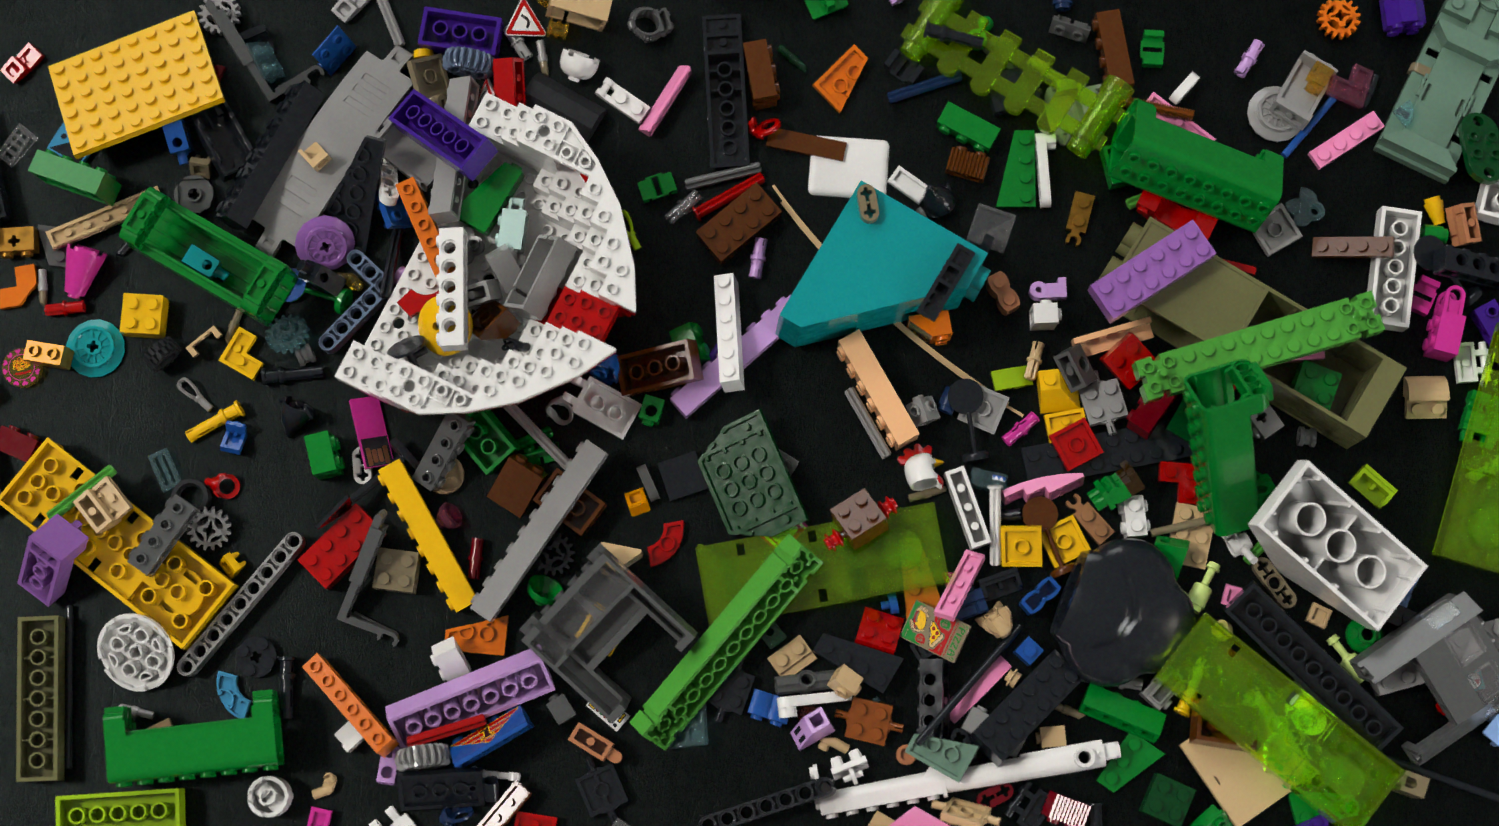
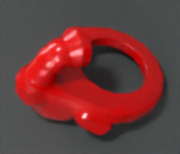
M752 117L748 123V132L758 139H763L764 136L776 132L781 126V121L777 118H772L757 125L756 118ZM771 122H775V124L772 127L763 130V128H766L768 124H770Z
M226 472L204 480V483L213 490V494L218 498L231 499L240 490L239 480L234 475L227 474ZM224 479H231L234 482V489L229 494H224L220 491L219 485Z

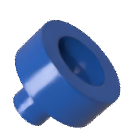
M896 593L888 594V601L880 602L881 609H890L891 615L899 613Z

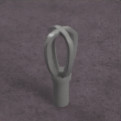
M186 377L181 378L177 382V388L182 393L193 399L196 403L198 402L207 412L212 410L214 406L200 394V391L193 382ZM187 382L194 389L197 396L191 395L184 390L181 383Z

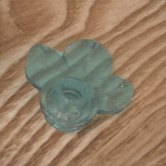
M1300 188L1299 199H1292L1285 203L1287 210L1295 215L1293 221L1297 226H1306L1311 221H1318L1325 214V208L1318 202L1317 195L1307 188ZM1311 209H1316L1318 213L1316 215L1312 214Z

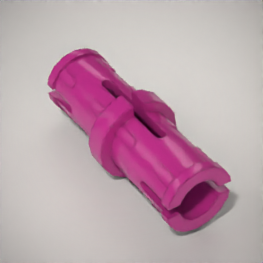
M1031 411L1023 420L1016 422L1014 427L1001 437L1002 440L1010 447L1020 437L1027 435V431L1040 421L1038 416Z

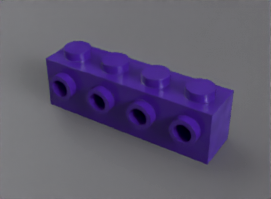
M1493 299L1470 312L1469 316L1499 364V302Z

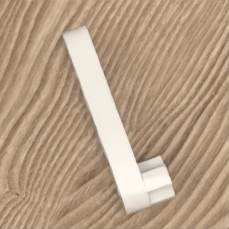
M1055 132L1035 133V158L1040 208H1051L1047 150H1056Z
M383 159L378 188L379 200L384 205L395 206L399 197L395 186L398 184L397 169Z
M834 691L777 698L779 719L797 717V706L851 701L853 695L845 699L837 696Z

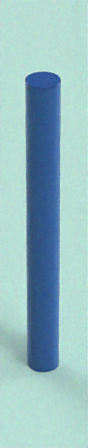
M1330 96L1313 115L1303 131L1300 130L1281 153L1284 158L1289 157L1336 102L1335 97Z

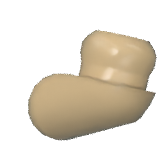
M833 737L820 739L821 742L818 745V748L825 752L829 750V747H833L844 754L850 748L849 744Z
M326 773L323 777L322 787L312 790L315 800L333 793L337 783V777L333 773Z

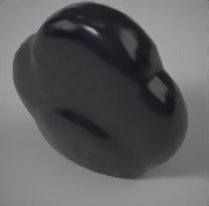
M1116 539L1101 545L1095 550L1082 551L1079 554L1060 597L1050 633L1059 642L1061 653L1067 665L1081 679L1096 686L1115 687L1126 684L1142 674L1162 672L1177 663L1188 651L1195 633V611L1189 595L1177 583L1173 567L1161 550L1151 543L1140 539Z

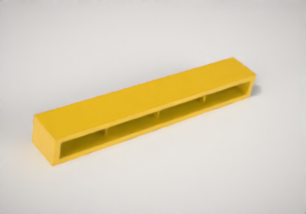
M397 459L379 469L380 475L377 477L381 485L387 486L389 493H387L388 498L392 504H397L399 508L397 511L398 516L402 522H407L409 528L406 530L412 540H417L419 546L416 548L421 557L425 556L429 563L426 566L431 575L435 574L439 581L436 584L441 593L445 591L448 597L446 602L451 611L455 609L457 613L471 605L475 592L402 460Z

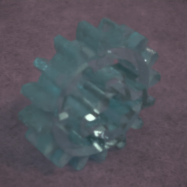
M290 313L288 317H285L283 314L280 320L275 318L276 323L269 324L270 329L265 331L267 334L265 339L270 348L274 349L276 353L281 350L285 354L287 350L293 353L294 348L301 349L299 345L306 344L304 338H309L307 332L310 330L303 318L301 319L299 315L293 317L292 313Z

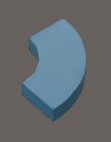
M218 671L216 686L218 696L223 705L235 717L247 718L252 701L245 698L240 692L238 685L239 676Z

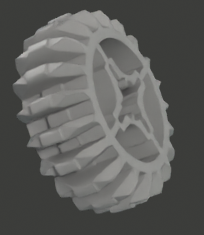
M429 743L399 749L395 753L397 770L400 772L421 771L447 766L451 758L449 746L443 743Z

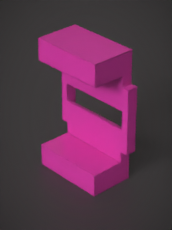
M1425 275L1420 276L1417 284H1414L1413 292L1414 290L1431 297L1432 300L1428 302L1413 295L1411 311L1423 317L1428 315L1437 295L1435 292L1440 287L1441 282Z

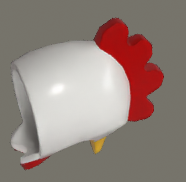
M915 444L914 450L906 448L903 451L904 456H899L897 461L900 465L904 466L905 476L911 489L914 491H923L924 489L934 487L943 489L944 481L933 469L944 462L932 456V447L927 445L922 448L920 444Z

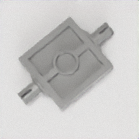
M1095 370L1094 372L1098 379L1091 385L1079 389L1078 392L1089 426L1106 425L1109 436H1112V432L1113 435L1117 434L1114 423L1119 419L1126 418L1128 411L1118 379L1100 381L1098 371Z

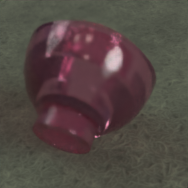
M445 502L438 509L435 521L441 529H455L461 526L462 515L455 505Z

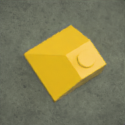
M1059 369L1037 372L1036 382L1040 414L1057 413L1080 408L1078 390L1070 392Z

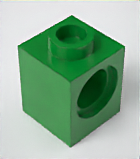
M645 394L638 416L643 425L649 427L659 425L665 407V400ZM654 407L657 409V413L654 416L646 415V410Z

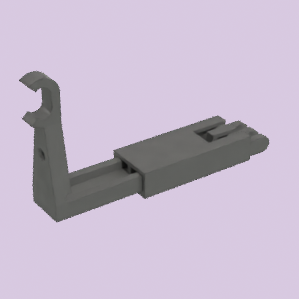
M206 1V9L242 66L247 67L268 102L285 93L290 85L301 83L304 80L310 84L307 75L313 70H318L320 75H324V70L320 66L314 65L275 88V92H273L255 65V58L224 9L218 10L213 1Z
M382 509L375 515L349 578L351 584L337 619L377 634V640H380L383 634L392 636L394 638L392 645L395 647L400 640V635L397 631L381 625L357 611L352 612L360 588L369 576L389 526L384 523L387 511Z

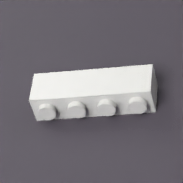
M961 466L946 471L943 477L970 551L989 545L991 539L965 467Z

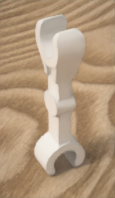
M484 769L482 773V778L495 776L498 779H508L510 781L521 780L520 773L486 771Z

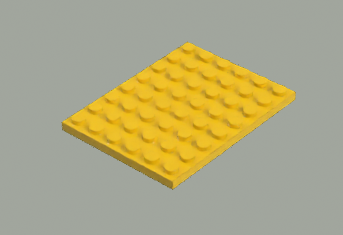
M194 10L48 66L71 149L76 160L225 102L197 14Z

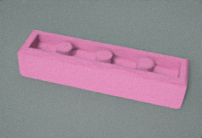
M681 65L677 68L642 122L639 131L649 137L653 135L692 74L690 66Z

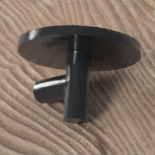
M416 335L405 338L391 346L387 354L396 359L407 357L409 363L419 367L417 358L428 353L427 348L424 346L426 343L425 337Z

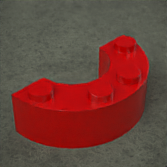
M1143 190L1136 204V211L1147 220L1152 217L1174 231L1194 220L1207 240L1218 221L1217 218L1196 210L1184 208L1171 200Z

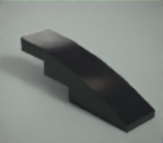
M957 243L922 301L917 313L935 322L973 259L975 252Z

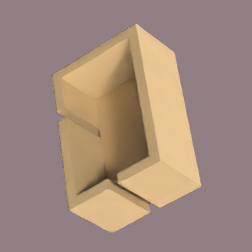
M549 0L545 16L563 20L565 11H568L566 22L602 32L608 21L612 0Z

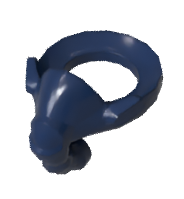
M445 807L441 812L439 822L444 826H456L455 823L463 822L473 815V808L457 807L450 809ZM469 813L463 818L454 819L459 814Z

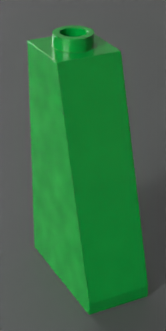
M504 162L462 201L459 221L488 237L498 222V215L502 214V208L507 207L510 197H513L525 177L521 171L522 168L513 162L511 165Z

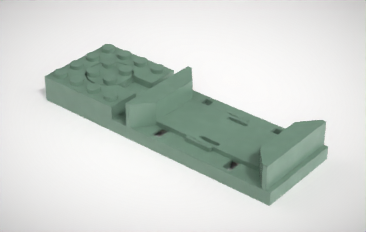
M1499 0L1444 1L1416 60V63H1421L1432 68L1430 74L1426 73L1425 76L1414 71L1409 74L1373 149L1374 151L1443 184H1446L1449 178L1456 173V164L1462 153L1461 143L1456 144L1450 141L1452 135L1459 137L1458 126L1465 116L1470 113H1481L1499 75ZM1428 48L1439 53L1437 59L1425 54ZM1481 74L1491 78L1489 83L1479 80ZM1398 109L1410 114L1407 120L1396 115Z

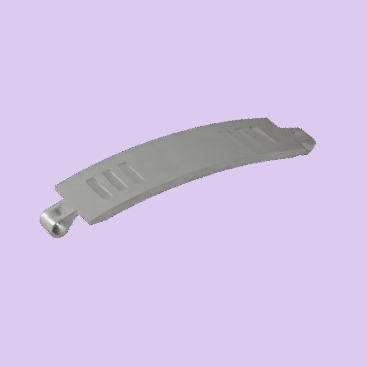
M399 45L395 46L384 60L366 51L353 66L300 137L253 217L254 221L265 227L262 236L255 246L256 249L275 258L283 240L295 247L296 235L301 226L310 219L322 215L338 185L344 178L345 172L350 167L365 136H372L375 131L379 132L383 122L392 115L412 89L411 79L402 74L401 71L407 68L406 62L413 59V54ZM314 142H317L332 158L318 172L298 152L299 149L305 151Z

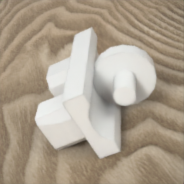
M854 749L848 753L851 759L849 762L843 763L841 756L830 759L834 781L843 778L844 783L852 780L854 786L858 784L856 778L864 776L862 770L869 768L866 757L862 756L859 749Z

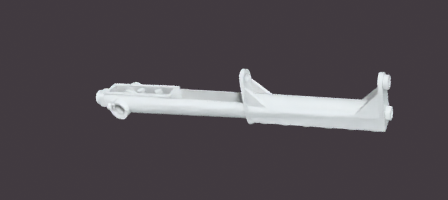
M1102 740L1029 752L1020 754L1018 758L1004 760L998 767L993 762L968 767L960 783L929 767L926 772L837 789L834 795L815 801L816 810L821 811V816L826 815V819L839 817L838 813L841 812L853 815L858 814V809L866 808L867 812L879 810L880 805L887 804V808L899 806V802L907 801L908 805L919 803V798L927 797V800L930 801L940 799L939 795L943 794L944 798H947L948 793L1106 767V760L1121 758V751L1118 741L1102 744ZM1080 753L1087 755V763L1079 761L1078 756ZM813 764V767H809L811 780L819 778L817 764ZM825 782L821 785V790L824 793H827L831 788Z

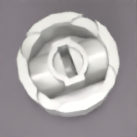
M264 776L251 784L248 789L247 801L255 814L269 818L285 813L290 807L294 795L288 782L281 777Z

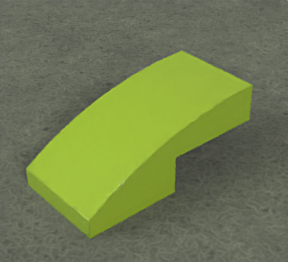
M1027 366L991 371L994 391L998 392L1012 388L1018 389L1032 386L1033 381L1024 378Z

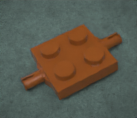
M853 696L851 708L848 712L839 709L835 711V717L846 719L845 737L885 746L890 730L902 733L904 724L892 722L894 705Z

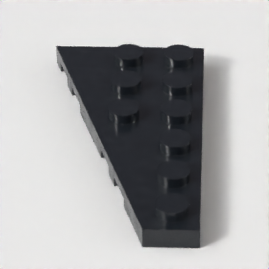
M369 135L365 136L350 167L345 172L344 178L338 185L323 216L337 217L345 222L353 232L355 240L354 250H360L364 254L368 252L386 146V140Z

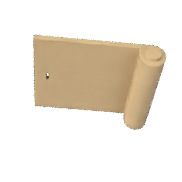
M1255 688L1246 694L1248 699L1239 704L1260 708L1257 749L1251 752H1243L1189 743V739L1179 745L1234 826L1244 825L1294 790L1283 788L1282 785L1298 787L1320 773L1263 689L1258 691ZM1266 756L1284 758L1287 763L1269 761ZM1281 764L1283 771L1277 772L1275 766ZM1276 774L1295 776L1296 774L1299 781L1278 778Z

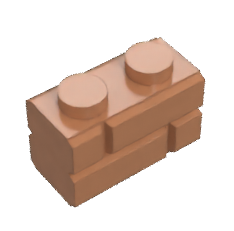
M1475 202L1445 208L1450 240L1454 247L1467 246L1482 241Z

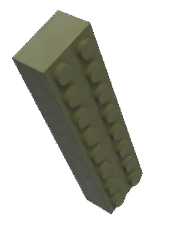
M18 617L16 782L64 781L66 617Z

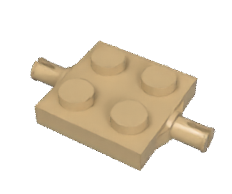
M952 797L950 801L945 803L937 800L932 801L931 808L942 810L940 820L945 821L949 825L984 826V824L989 823L1000 826L1001 818L991 816V807Z

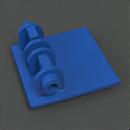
M337 25L314 51L312 56L319 62L318 65L332 76L353 52L356 45Z

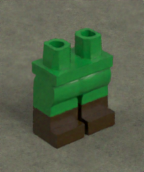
M1127 460L1121 462V469L1111 476L1103 477L1100 482L1099 480L1094 481L1095 488L1087 492L1088 497L1098 511L1107 506L1113 510L1116 508L1115 504L1122 503L1146 488Z

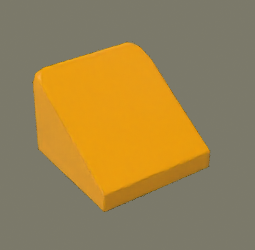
M643 487L624 493L632 517L651 510Z

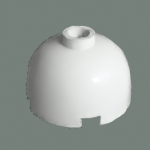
M563 48L560 58L562 71L569 75V80L579 82L580 79L587 80L596 73L600 62L595 57L593 60L587 54L572 49L567 50L566 48Z

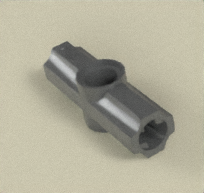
M803 670L799 674L777 676L774 678L775 692L777 695L793 693L805 695L811 694L813 691L831 689L827 686V683L835 670L819 672ZM802 681H808L810 684H803Z

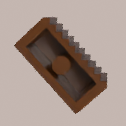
M962 146L952 147L945 173L983 184L990 157H987L986 153L980 151L970 152Z

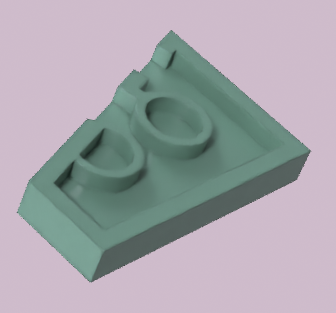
M914 734L905 752L960 783L979 746L931 736L921 746H918L914 740L920 734Z

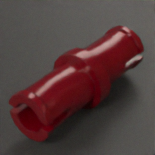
M471 538L467 578L480 579L481 562L484 561L482 553L485 539Z

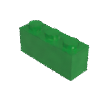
M949 101L936 125L941 133L945 135L951 134L956 137L958 142L962 144L968 143L974 146V150L987 154L1001 129Z

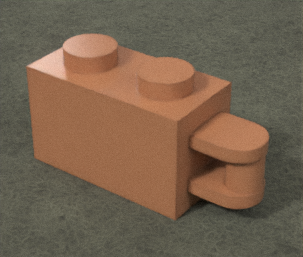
M578 722L568 738L569 741L603 762L606 759L613 763H620L623 756L613 748L615 745L613 742Z

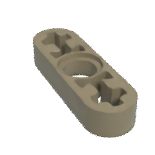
M1265 557L1258 558V562L1252 564L1253 573L1281 608L1289 609L1293 607L1297 601L1295 593L1269 559ZM1258 562H1260L1261 564L1265 563L1266 566L1264 567V569L1266 570V572L1269 573L1270 571H1272L1273 574L1267 576L1264 579L1263 576L1266 575V573L1263 570L1259 571L1257 569L1259 567ZM1275 577L1279 580L1280 584L1277 589L1269 586L1270 578ZM1284 587L1285 590L1282 593L1285 596L1289 595L1291 597L1289 600L1290 604H1284L1282 602L1284 599L1282 594L1276 595L1275 592L1280 591Z

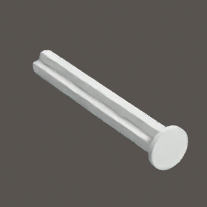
M988 485L990 499V565L999 566L1001 565V489L1003 485Z

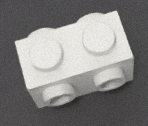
M1143 495L1131 496L1122 503L1117 504L1118 513L1122 517L1120 531L1121 534H1124V538H1143L1147 536L1148 532H1150L1149 519L1146 520L1145 512L1148 511L1147 500H1144Z

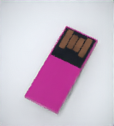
M371 396L350 399V409L365 470L387 466L392 462L393 456L380 401Z

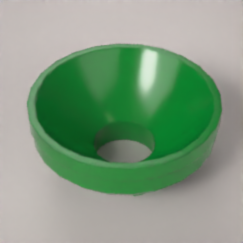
M546 575L532 576L527 585L530 597L540 606L553 605L556 602L553 598L563 590L558 581Z
M1352 620L1345 632L1347 644L1354 651L1361 653L1383 638L1382 627L1379 631L1371 630L1373 633L1372 639L1365 640L1361 634L1365 627Z

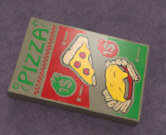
M916 600L899 637L955 663L972 626L957 618L952 622L934 616V607Z

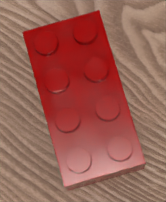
M355 503L298 561L325 589L330 591L355 566L373 518L360 505Z

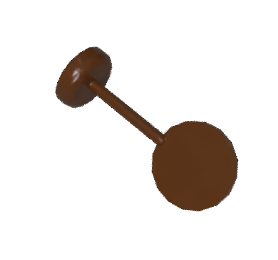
M1038 496L1031 498L1023 507V522L1025 525H1042V532L1046 533L1059 564V568L1051 571V577L1056 579L1071 573L1075 563L1064 565L1050 532V529L1054 527L1058 519L1056 505L1047 497Z

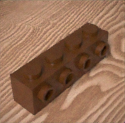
M1120 9L1096 12L1092 20V29L1097 33L1095 44L1097 50H1100L1101 53L1099 64L1101 69L1104 68V87L1108 88V93L1132 89L1134 79Z

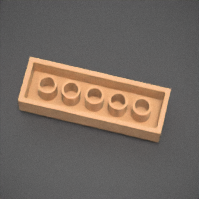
M860 329L840 339L836 353L841 362H846V371L850 378H855L859 394L866 397V406L870 413H875L877 418L875 421L881 431L885 430L887 436L885 438L891 448L894 447L897 451L917 440L919 432Z

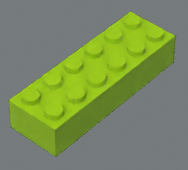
M185 788L55 796L56 826H186Z

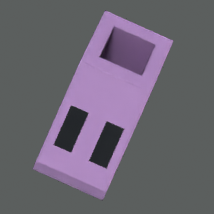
M820 707L804 716L790 734L801 751L835 732V729L823 708Z

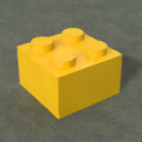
M124 293L120 333L126 337L163 339L166 336L169 300L163 295Z

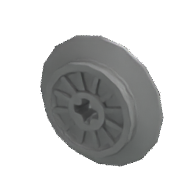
M1279 86L1265 87L1255 93L1248 104L1247 110L1249 124L1256 134L1274 142L1287 141L1296 136L1300 131L1297 127L1268 111L1281 89Z

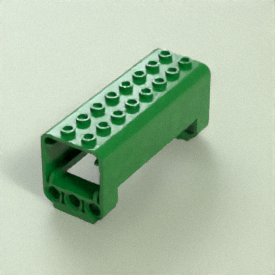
M1138 98L1134 99L1117 124V129L1112 137L1108 176L1255 233L1282 196L1284 157L1267 149H1263L1255 157L1160 120L1156 118L1157 108L1155 105Z
M149 187L145 192H142L121 225L122 229L119 233V238L133 250L266 327L273 322L298 280L296 273L287 264L273 256H268L174 202L170 197L153 187ZM192 244L222 263L221 268L230 273L224 283L216 278L212 281L182 263L181 260ZM206 265L205 269H211L212 265Z
M1239 359L1189 374L1184 378L1185 392H1183V397L1187 404L1185 413L1189 421L1187 429L1191 437L1189 445L1193 454L1191 455V461L1195 470L1193 471V477L1196 482L1194 489L1198 497L1196 505L1199 513H1203L1206 525H1210L1214 533L1222 537L1250 529L1248 523L1276 488L1267 473L1262 475L1256 471L1251 415L1264 412L1263 410L1269 407V401L1274 400L1272 384L1257 361L1251 363L1249 360ZM1233 385H1235L1241 395L1238 401H1235Z
M270 689L252 692V717L136 730V722L133 720L131 707L104 708L103 727L108 782L122 788L133 786L132 782H137V785L154 784L153 780H158V782L162 783L174 782L175 777H179V780L195 779V775H200V778L216 777V773L221 772V775L226 776L237 774V770H242V773L258 772V768L262 767L266 771L278 770L279 765H284V751L277 691Z

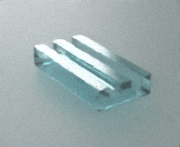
M164 448L147 456L162 491L166 493L168 490L174 489L181 479L168 449ZM162 454L165 455V458L174 476V479L176 481L174 483L166 467V464L162 458ZM156 457L158 458L159 463L166 476V479L169 483V485L167 486L165 485L161 473L158 469V466L155 462L154 458Z

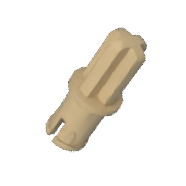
M1037 341L1032 342L1030 355L1026 359L1028 363L1024 378L1029 381L1036 379L1039 365L1042 364L1041 357L1045 344L1038 341V345Z

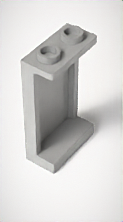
M1303 51L1268 111L1303 131L1313 117L1312 114L1333 77L1337 74L1338 69L1319 59L1314 54Z
M387 118L382 124L384 126L380 132L375 131L372 135L373 137L386 140L383 159L407 178L414 177L419 182L421 189L427 192L434 182L433 174L436 169V156L401 133Z

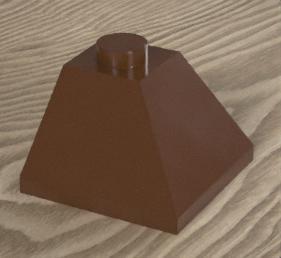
M497 301L481 305L471 315L473 321L472 334L480 340L508 338L521 325L514 315Z

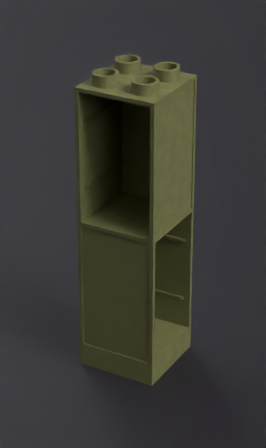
M1152 217L1148 219L1144 227L1133 222L1115 251L1124 257L1123 261L1113 256L1099 279L1173 233L1174 230ZM1215 255L1208 262L1125 314L1124 317L1130 321H1135L1150 316L1152 320L1150 326L1153 334L1178 349L1308 309ZM1359 339L1355 342L1325 350L1324 360H1310V362L1342 374L1330 411L1290 388L1297 365L1300 362L1281 363L1280 365L1262 369V371L1272 384L1274 400L1269 401L1271 405L1308 427L1316 428L1318 433L1348 449L1368 436L1407 368Z

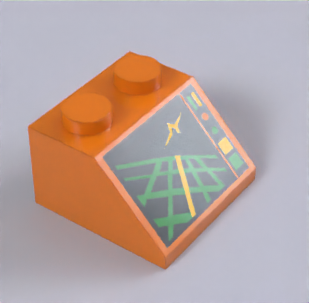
M948 310L941 311L935 322L919 314L909 316L906 324L909 330L929 344L935 343V346L947 344L953 333Z

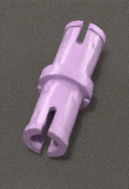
M1254 39L1248 51L1243 53L1241 62L1234 70L1237 76L1245 78L1250 67L1255 65L1259 53L1265 46L1262 44L1263 42Z
M755 238L753 255L750 257L752 261L749 277L761 279L763 263L766 262L765 250L767 239Z

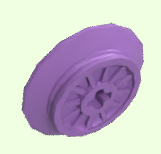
M326 215L314 217L304 223L297 232L295 240L296 252L301 260L306 261L308 259L330 270L337 269L347 263V255L354 250L355 246L353 232L349 226L337 217ZM326 242V244H328V248L322 246V243Z

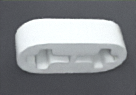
M1192 71L1172 93L1169 100L1177 105L1198 82L1200 77Z
M357 447L352 453L353 476L357 483L364 485L373 478V468L365 470L364 464H361V459L357 458V455L361 453L360 447ZM362 468L368 474V477H365V481L358 477V475L362 474Z

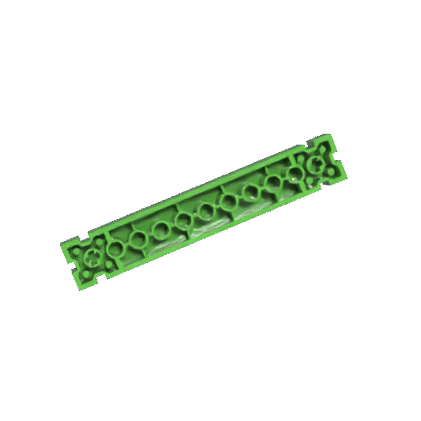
M1368 291L1354 296L1350 301L1348 298L1164 352L1155 358L1156 361H1152L1151 357L1135 361L1132 364V369L1136 381L1142 380L1143 385L1139 390L1144 404L1160 400L1164 396L1163 393H1167V396L1171 397L1185 392L1184 378L1192 373L1239 359H1246L1251 363L1257 361L1260 368L1265 369L1355 342L1362 336L1365 339L1378 335L1385 330L1380 314H1374L1373 309L1377 307L1372 291Z
M789 533L778 547L774 549L775 554L771 553L643 705L644 711L639 710L629 722L643 737L651 742L653 741L666 751L676 739L674 737L675 733L678 730L682 732L808 582L806 580L810 573L814 575L824 563Z

